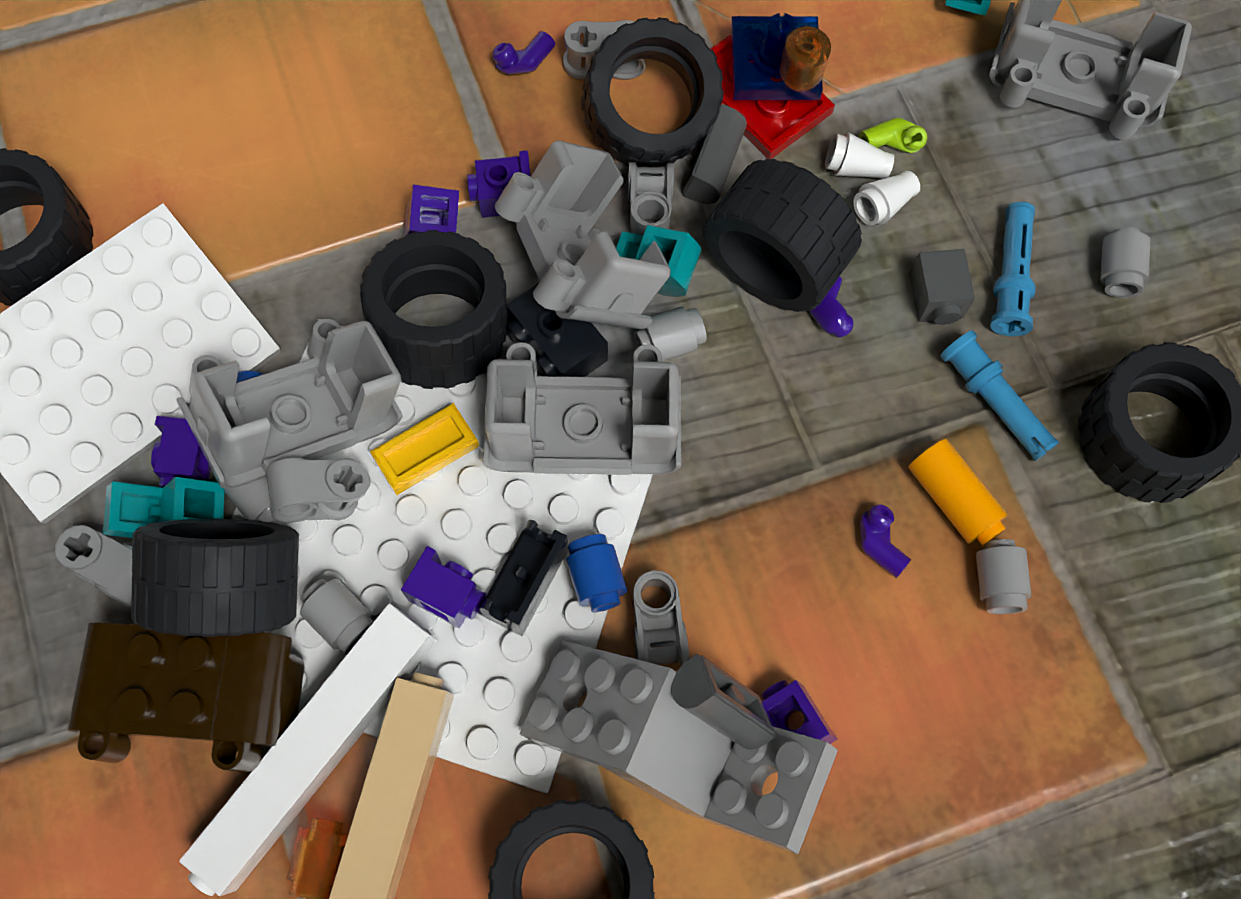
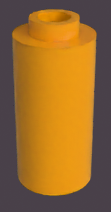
M946 438L928 448L908 466V469L968 544L978 540L984 546L988 541L993 540L1006 530L1001 521L1008 514Z

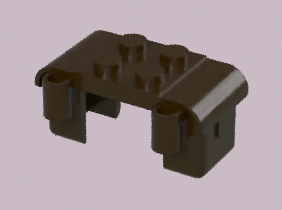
M89 623L68 731H80L78 751L82 757L88 760L108 763L123 761L131 749V741L128 735L213 741L211 757L215 766L222 770L248 773L253 771L260 763L261 750L258 744L275 746L277 739L281 737L298 716L305 664L301 658L290 654L291 637L280 634L262 632L237 636H181L158 633L141 628L136 624Z

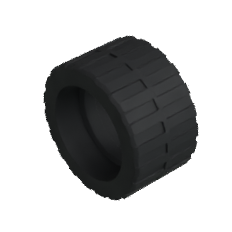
M658 17V19L640 18L633 23L623 24L612 35L609 34L601 43L599 51L595 52L582 88L584 92L581 99V109L584 112V123L587 130L593 136L592 140L605 152H608L613 160L621 161L626 166H629V162H636L637 167H665L666 163L674 164L676 160L687 156L715 123L720 113V104L723 101L722 70L719 69L714 51L710 50L705 43L706 40L698 33L696 34L688 29V26ZM636 59H652L670 66L680 75L688 89L691 108L688 117L679 128L670 133L651 134L632 127L622 119L610 97L612 77L622 64Z
M1 148L0 216L9 210L21 206H43L42 216L34 230L18 244L0 251V303L12 306L89 254L93 248L92 237L94 235L87 212L52 166H49L39 156L28 154L27 151Z
M777 159L756 160L748 165L703 224V238L707 244V250L720 269L733 282L741 286L752 296L754 295L769 305H774L783 310H793L794 312L811 311L822 302L858 252L862 243L860 237L862 233L853 210L846 204V200L830 187L831 185L805 168L798 167L791 162L778 161Z
M427 230V232L407 234L398 240L394 239L386 244V247L381 251H377L371 258L370 264L364 269L362 274L363 282L360 284L364 321L370 322L401 375V382L410 386H421L424 389H447L462 383L467 384L475 380L480 374L487 372L489 363L498 359L501 355L503 343L506 342L507 296L504 271L500 263L494 259V255L487 248H483L479 245V242L470 237L460 236L459 233ZM429 294L452 295L467 301L475 307V310L462 320L438 327L412 324L396 315V312L409 301Z
M1164 342L1159 345L1153 343L1143 346L1136 352L1132 351L1091 391L1090 396L1084 401L1081 408L1082 414L1078 419V429L1080 430L1079 443L1081 450H1084L1087 457V463L1091 469L1096 471L1100 476L1099 478L1106 485L1109 484L1118 493L1126 497L1137 498L1138 501L1167 503L1177 498L1183 499L1191 495L1231 467L1233 462L1241 457V385L1235 378L1236 375L1210 353L1206 354L1200 351L1199 348L1190 345L1183 346L1174 342ZM1128 393H1153L1177 405L1189 419L1195 433L1196 449L1194 457L1181 458L1171 456L1149 445L1132 424L1127 405Z
M183 519L150 523L138 527L133 532L131 620L141 628L158 633L202 637L262 633L290 624L297 615L299 533L290 526L278 523L240 519Z
M565 799L553 801V804L544 807L539 806L529 811L530 814L521 821L517 820L509 829L510 832L505 839L500 841L488 875L490 880L488 899H522V876L526 864L534 851L553 837L568 833H578L599 840L614 854L623 875L624 891L622 899H654L655 895L653 891V879L655 878L653 865L650 864L647 854L648 850L643 840L638 838L632 825L626 819L622 820L615 814V811L606 806L600 807L591 804V801L580 799L578 801H566Z

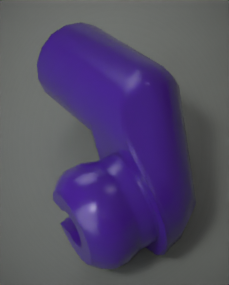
M540 31L525 49L515 50L512 44L501 43L493 50L492 57L496 62L497 69L507 75L533 72L555 47V41L548 33Z
M841 277L837 279L822 302L810 311L820 327L828 334H833L836 337L847 336L852 331L854 325L853 318L847 314L846 309L836 299L842 284Z
M877 504L872 506L869 511L864 512L860 520L861 547L867 556L897 578L912 559L891 544L890 524L894 521V515L887 506Z

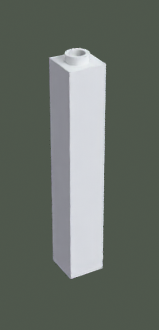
M390 603L386 606L277 740L276 745L272 746L259 765L250 773L180 859L179 862L191 871L188 879L197 889L210 896H213L215 893L218 896L237 891L390 700L396 678L406 680L437 641L436 638Z

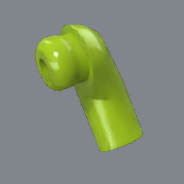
M893 118L860 131L858 135L860 139L877 148L888 145L906 153H914L923 148L928 138L923 127L901 118Z

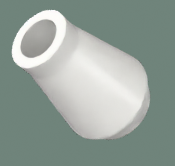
M849 132L844 136L835 134L827 151L825 168L834 170L835 176L885 179L889 177L892 171L894 154L884 152Z
M904 171L899 175L864 184L853 200L855 212L867 225L886 224L912 197L920 192V182L913 172Z

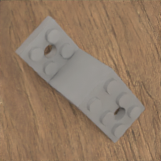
M562 640L537 697L529 709L528 716L519 733L521 736L534 743L602 766L678 811L799 854L838 749L826 741L773 727L775 738L757 749H745L675 702L672 695V683L677 672L673 669ZM587 692L583 705L580 708H576L579 698ZM777 772L778 781L776 787L771 793L763 796L762 787L768 776Z

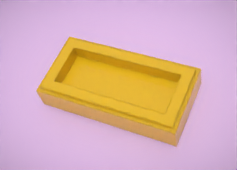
M452 403L370 451L397 496L478 448L479 442L455 404Z

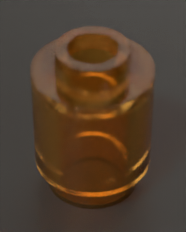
M805 26L795 29L788 36L780 64V74L789 88L795 91H807L815 87L822 80L831 53V42L823 31L815 27Z
M312 817L310 827L299 826L287 879L292 881L289 890L290 895L306 899H329L349 835L341 833L343 828L342 822Z

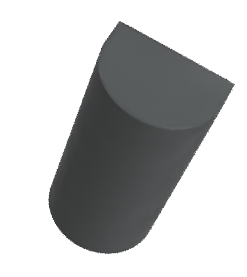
M724 104L719 107L720 113L715 123L710 127L709 132L702 140L682 192L684 193L683 197L703 204H713L719 200L747 127L745 117L737 110Z
M694 655L679 668L672 683V695L679 706L745 749L760 748L775 738L774 729L759 695L702 655Z

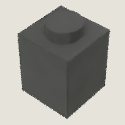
M965 249L920 252L909 273L918 322L934 321L938 325H946L964 318L975 300Z

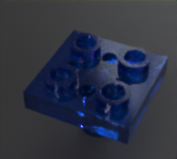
M780 13L773 16H732L730 34L733 100L821 99L823 83L818 16H791L787 13H784V16H780ZM771 77H774L775 79L781 78L782 80L780 82H775L771 79Z

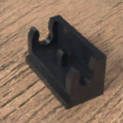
M534 520L527 521L478 612L479 615L520 636L524 635L569 551L567 535L557 530H554L550 535L539 529L537 522Z

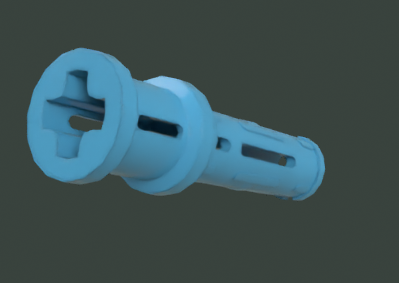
M1014 202L1005 209L1006 221L1001 277L993 285V294L997 298L996 314L990 320L991 329L995 333L1004 336H1022L1031 332L1033 329V318L1029 315L1030 299L1034 297L1036 292L1035 283L1030 278L1035 207L1028 202Z
M973 330L965 333L941 353L940 358L944 362L950 361L966 380L965 388L969 392H973V394L979 392L1029 452L1034 461L1038 460L1047 453L1046 451L1053 449L1060 442L1050 434L1002 377L1001 374L1004 372L1002 369L1003 365L999 360L992 361L976 342L977 334Z

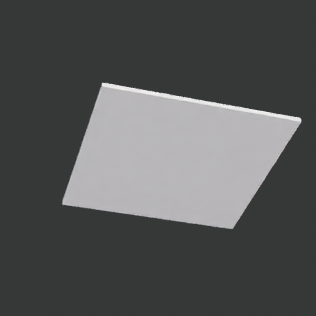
M309 342L300 362L310 360L307 352ZM487 372L480 374L475 380L467 384L462 383L447 389H424L421 386H410L400 382L394 400L402 412V419L396 426L379 436L316 459H351L362 464L369 474L370 487L366 494L358 500V505L353 514L346 519L338 521L305 520L285 524L299 533L297 615L290 624L284 625L279 629L264 632L291 637L290 654L301 658L305 664L298 709L301 712L346 657V654L340 648L333 649L300 615V610L304 604L301 598L305 591L321 579H324L326 582L332 579H339L371 612L370 620L372 622L377 619L389 603L437 639L406 680L411 681L414 672L444 680L441 690L448 691L454 695L436 757L548 794L562 752L534 743L519 733L562 640L596 649L608 610L593 613L590 606H579L566 558L570 555L569 551L523 636L502 627L478 613L472 620L466 617L459 629L409 602L401 588L425 548L429 546L436 550L442 562L441 565L445 566L446 562L450 560L469 570L474 575L471 581L475 582L477 588L485 592L487 596L528 520L536 521L537 527L550 535L554 530L567 535L568 545L585 536L605 534L608 544H613L622 571L653 474H545L501 472L489 469L483 464ZM454 403L477 438L479 447L396 496L370 451ZM236 507L231 519L246 520ZM389 701L363 733L379 737Z

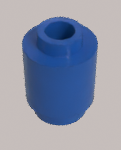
M605 534L589 535L571 542L568 545L570 555L566 558L579 606H590L591 612L597 613L620 605L619 597L627 593V587L614 545L608 544Z

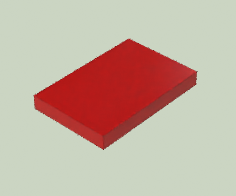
M749 21L711 48L717 57L716 61L723 75L722 90H724L720 106L722 104L727 105L745 117L747 127L744 136L767 159L774 158L833 114L835 104Z

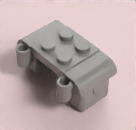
M1018 0L1015 8V3L1010 2L989 73L991 81L1001 88L1000 99L1006 106L1019 107L1025 102L1026 98H1031L1110 121V132L1121 140L1132 138L1138 128L1151 127L1161 121L1168 93L1182 73L1192 31L1190 22L1154 12L1132 47L1133 42L1052 20L1062 0Z
M557 140L550 145L531 177L521 172L513 174L495 203V209L500 216L516 223V229L540 282L533 291V296L541 306L555 310L556 314L561 318L645 329L652 323V319L650 316L641 315V313L669 278L670 268L655 241L652 242L640 260L620 257L608 232H600L599 229L592 228L623 184V177L608 152Z
M321 319L313 326L307 349L310 360L238 383L236 382L239 363L236 360L222 364L219 359L209 355L200 356L195 359L192 364L189 386L191 394L190 403L185 402L183 397H179L176 400L222 488H236L264 477L267 478L266 468L277 460L294 457L316 460L379 436L400 422L402 412L394 398L401 382V375L370 322L360 321L341 327L334 320Z
M515 343L508 349L506 359H495L487 367L483 464L489 469L501 472L631 475L676 472L681 468V376L679 375V369L672 362H662L660 350L653 345L647 344L638 347L634 352L632 378L537 376L534 349L527 343Z

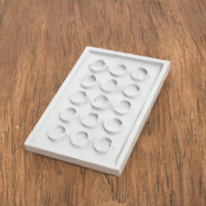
M163 203L0 313V473L41 523L46 524L152 447L157 441H160L162 432L155 426L156 416L185 419L176 399L183 397L185 402L190 403L191 394L189 386L192 364L195 359L200 356L209 355L219 359L222 364L236 360L239 363V373L242 371H256L281 353L279 346Z

